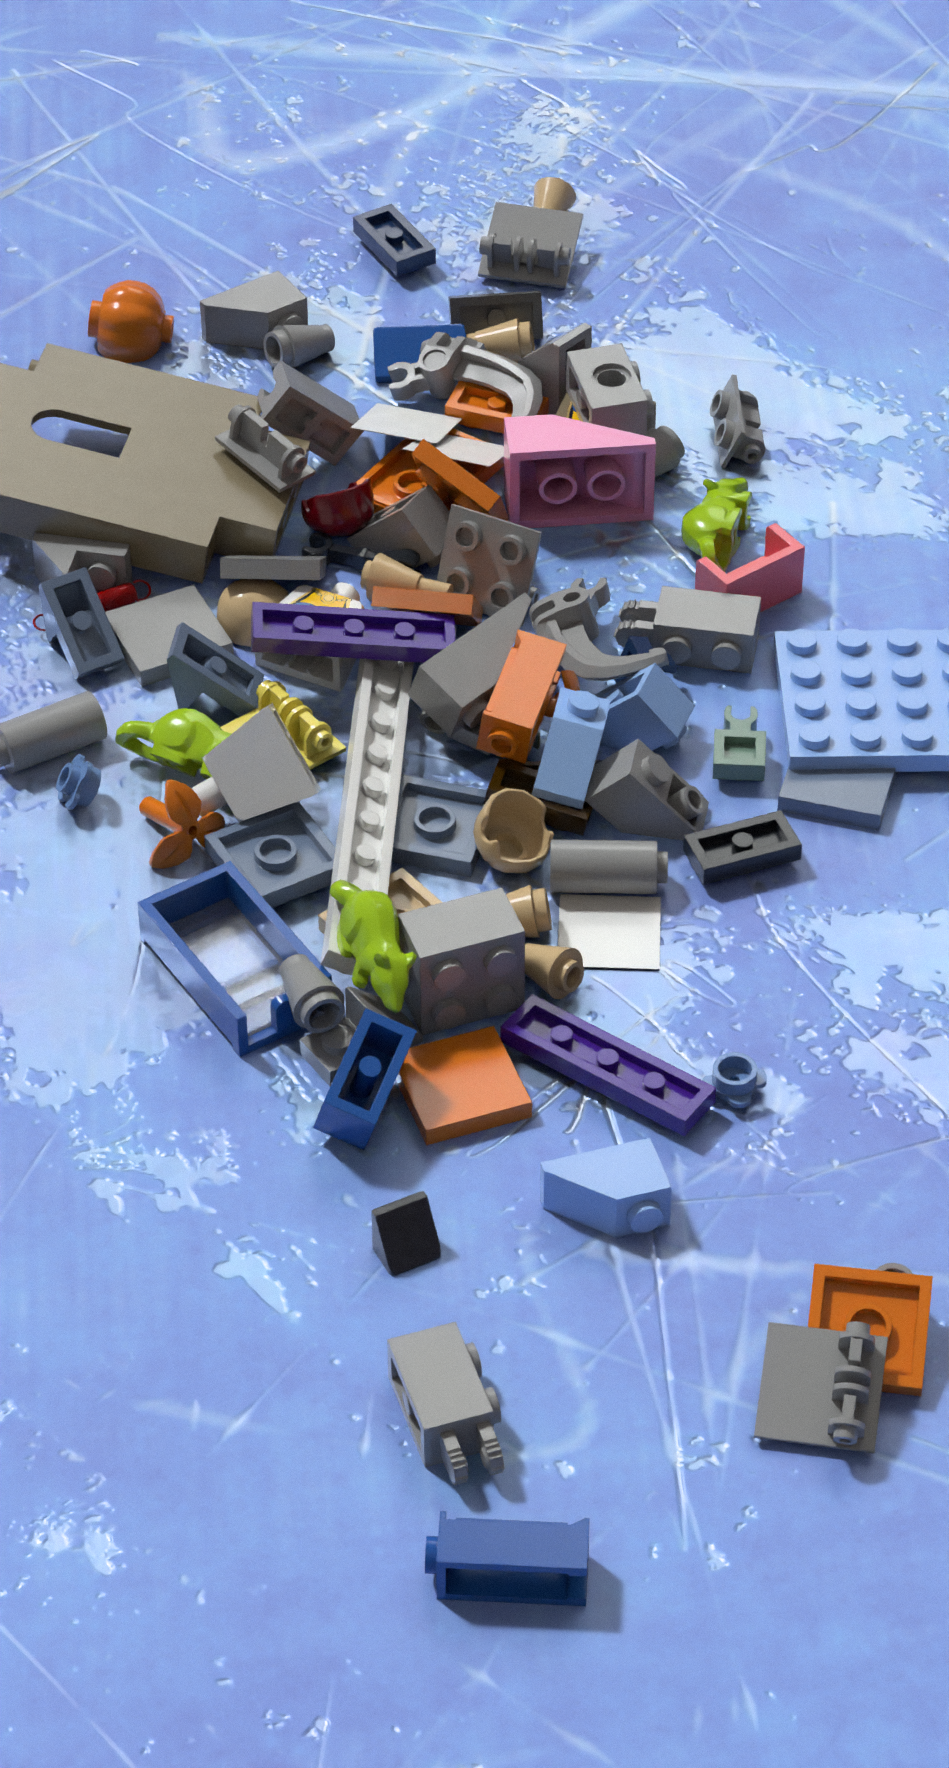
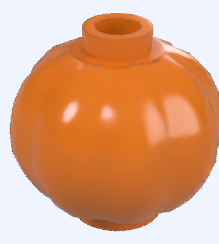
M136 280L121 281L105 290L102 301L92 300L88 321V337L97 338V349L103 357L124 363L141 362L152 358L162 346V342L171 343L174 316L166 315L161 296L150 285Z

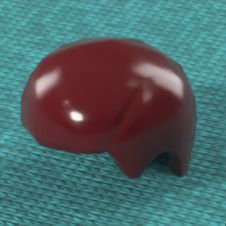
M365 479L359 485L356 482H352L345 490L315 495L307 500H302L301 511L305 523L316 532L336 537L350 536L364 528L374 514V494L371 480Z

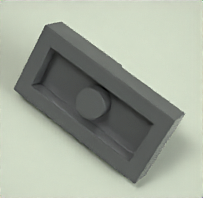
M540 291L448 296L450 324L464 325L466 334L475 333L476 331L519 318L520 322H531L534 339H543Z

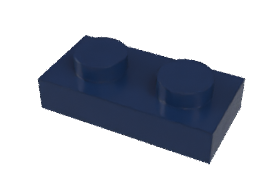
M392 204L353 217V232L397 277L413 273L418 269L436 263V248Z

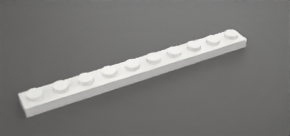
M360 659L331 885L341 879L356 885L362 891L375 890L388 895L410 700L408 693L411 688L414 662ZM329 894L320 965L337 970L343 974L352 975L356 959L353 955L351 958L342 956L337 944V926L341 910L344 906Z

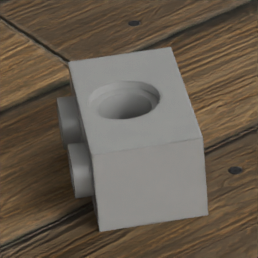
M622 343L568 351L566 391L579 420L647 436V418H652L654 415L652 395L649 389L643 390L638 364L636 361L629 360Z

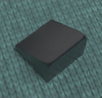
M424 1191L414 1193L371 1211L372 1248L390 1275H399L441 1257L436 1227L428 1197Z

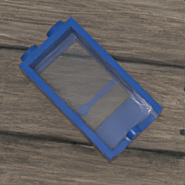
M231 861L202 872L195 877L137 902L140 940L144 945L148 944L230 1040L232 1048L239 1058L303 1028L294 1020L282 977L279 974V968L285 959L295 954L306 955L332 981V975L324 966L320 965L319 960Z

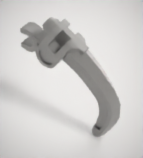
M436 332L431 338L422 342L418 362L411 364L396 362L388 366V372L393 382L389 384V389L394 400L404 401L413 397L416 393L428 390L437 399L450 398L459 381L482 385L507 396L513 404L512 417L537 415L543 400L542 383L529 368L511 359L487 351L484 343L468 337L457 336L452 338L447 333Z
M577 578L571 584V588L555 592L535 602L530 608L529 615L535 635L567 644L560 665L565 670L574 671L581 678L591 681H608L633 675L654 663L659 667L669 665L667 652L664 648L649 649V653L612 656L602 653L591 642L599 635L595 616L598 610L610 601L611 597L606 578H600L597 585L591 589H586L583 578Z

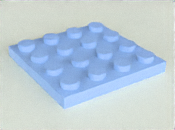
M896 628L893 630L844 629L842 631H809L806 629H796L793 631H774L773 648L789 770L896 768L895 772L949 771V628L942 630Z

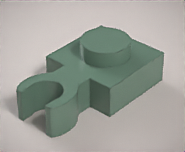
M728 705L724 710L723 729H715L713 779L764 781L766 731H757L758 711L755 707L751 706L750 717L740 720L731 715L732 706Z

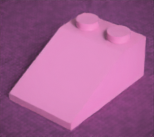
M553 414L504 417V497L508 521L528 528L653 520L655 438Z

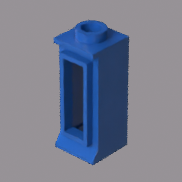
M440 1511L438 1536L426 1537L425 1574H436L437 1599L586 1606L590 1518H584L568 1525V1523L477 1518L446 1519V1511Z

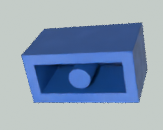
M365 1008L313 1128L365 1150L417 1030Z

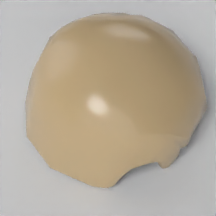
M240 579L234 581L221 593L217 606V620L234 644L251 647L252 602L280 603L289 595L288 591L272 579Z
M511 788L502 789L489 797L476 817L473 834L475 844L481 856L492 868L503 873H527L542 865L550 849L551 839L554 837L553 831H548L545 826L546 806L544 803L525 790Z

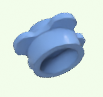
M77 754L72 763L64 765L56 783L58 800L66 801L65 807L70 810L74 809L76 805L84 808L89 806L98 792L101 783V770L93 767L91 762H85L84 755Z
M730 1052L719 1056L713 1063L712 1075L704 1076L702 1080L716 1087V1095L723 1101L729 1103L734 1108H744L750 1105L751 1095L757 1089L766 1086L767 1074L764 1070L757 1068L755 1061L748 1055Z

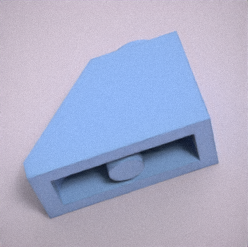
M654 663L595 694L596 697L611 700L600 745L620 750L639 739L652 751L661 746L664 749H668L679 742L687 731L685 723L695 705L665 672Z
M560 688L532 791L534 797L578 809L583 808L611 700L596 697L587 691Z
M650 1138L540 1162V1201L543 1209L615 1238L634 1233H646L656 1228L670 1225L672 1186Z

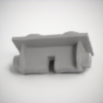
M734 374L731 375L724 389H719L715 393L710 405V416L714 418L715 425L714 444L718 446L720 466L722 468H726L731 457L744 460L749 464L757 463L766 451L762 430L758 429L761 425L758 400L750 392L739 390L737 375Z
M240 404L234 406L228 414V420L231 421L230 429L215 436L216 442L279 493L315 475L316 471L307 464L304 449L299 445H294L277 430L268 433L269 424L257 415L251 406L243 407Z

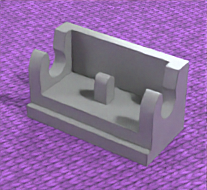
M280 361L273 369V379L276 381L273 391L269 393L262 388L259 390L258 402L262 411L260 417L269 424V427L281 434L311 441L309 451L336 466L364 432V430L351 428L359 420L354 405Z

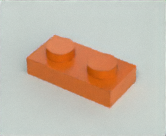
M465 381L458 382L445 405L446 416L462 418L458 424L469 428H479L503 434L504 417H512L513 404L507 396L488 387ZM543 396L537 415H548V397Z

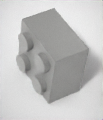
M503 888L398 914L399 942L402 952L404 954L413 952L417 955L415 963L409 969V984L404 1000L419 1031L423 1035L451 1029L493 1016L504 1015L516 1011L525 1002V930Z

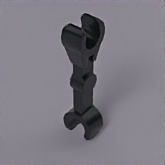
M321 532L311 534L309 537L310 547L304 546L302 548V556H326V566L333 562L353 566L359 571L363 570L368 560L373 561L374 557L378 554V552H373L366 547L352 548L333 544L332 538ZM411 549L383 553L409 568H415L420 561L419 553Z

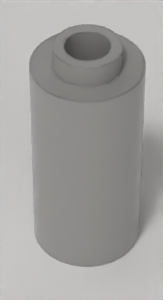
M85 691L0 723V767L4 766L9 773L13 774L106 739V720L95 696L90 691Z
M551 839L550 893L656 894L657 883H667L668 852L657 851V841Z

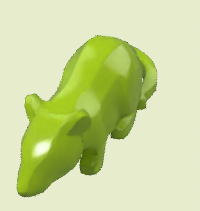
M743 477L721 479L717 482L704 479L703 485L707 488V495L702 503L689 510L682 520V539L688 548L702 558L706 556L724 572L740 546L741 537H737V530H747L751 521V516L747 515V510L752 498V492H748V482Z
M181 708L167 713L154 723L144 721L125 722L117 729L115 741L118 745L134 754L195 777L197 771L201 769L200 775L204 779H208L212 775L202 758L230 736L231 733L223 731L207 715L195 709ZM138 738L153 743V748L142 743Z
M340 879L331 885L329 893L344 906L341 910L337 926V944L342 956L351 958L353 955L356 959L352 982L356 987L364 989L368 983V976H371L372 987L382 999L385 1007L392 1012L398 1013L402 1009L404 995L409 984V969L415 963L417 955L413 952L406 954L402 952L399 942L398 913L387 894L375 890L362 891L356 885Z

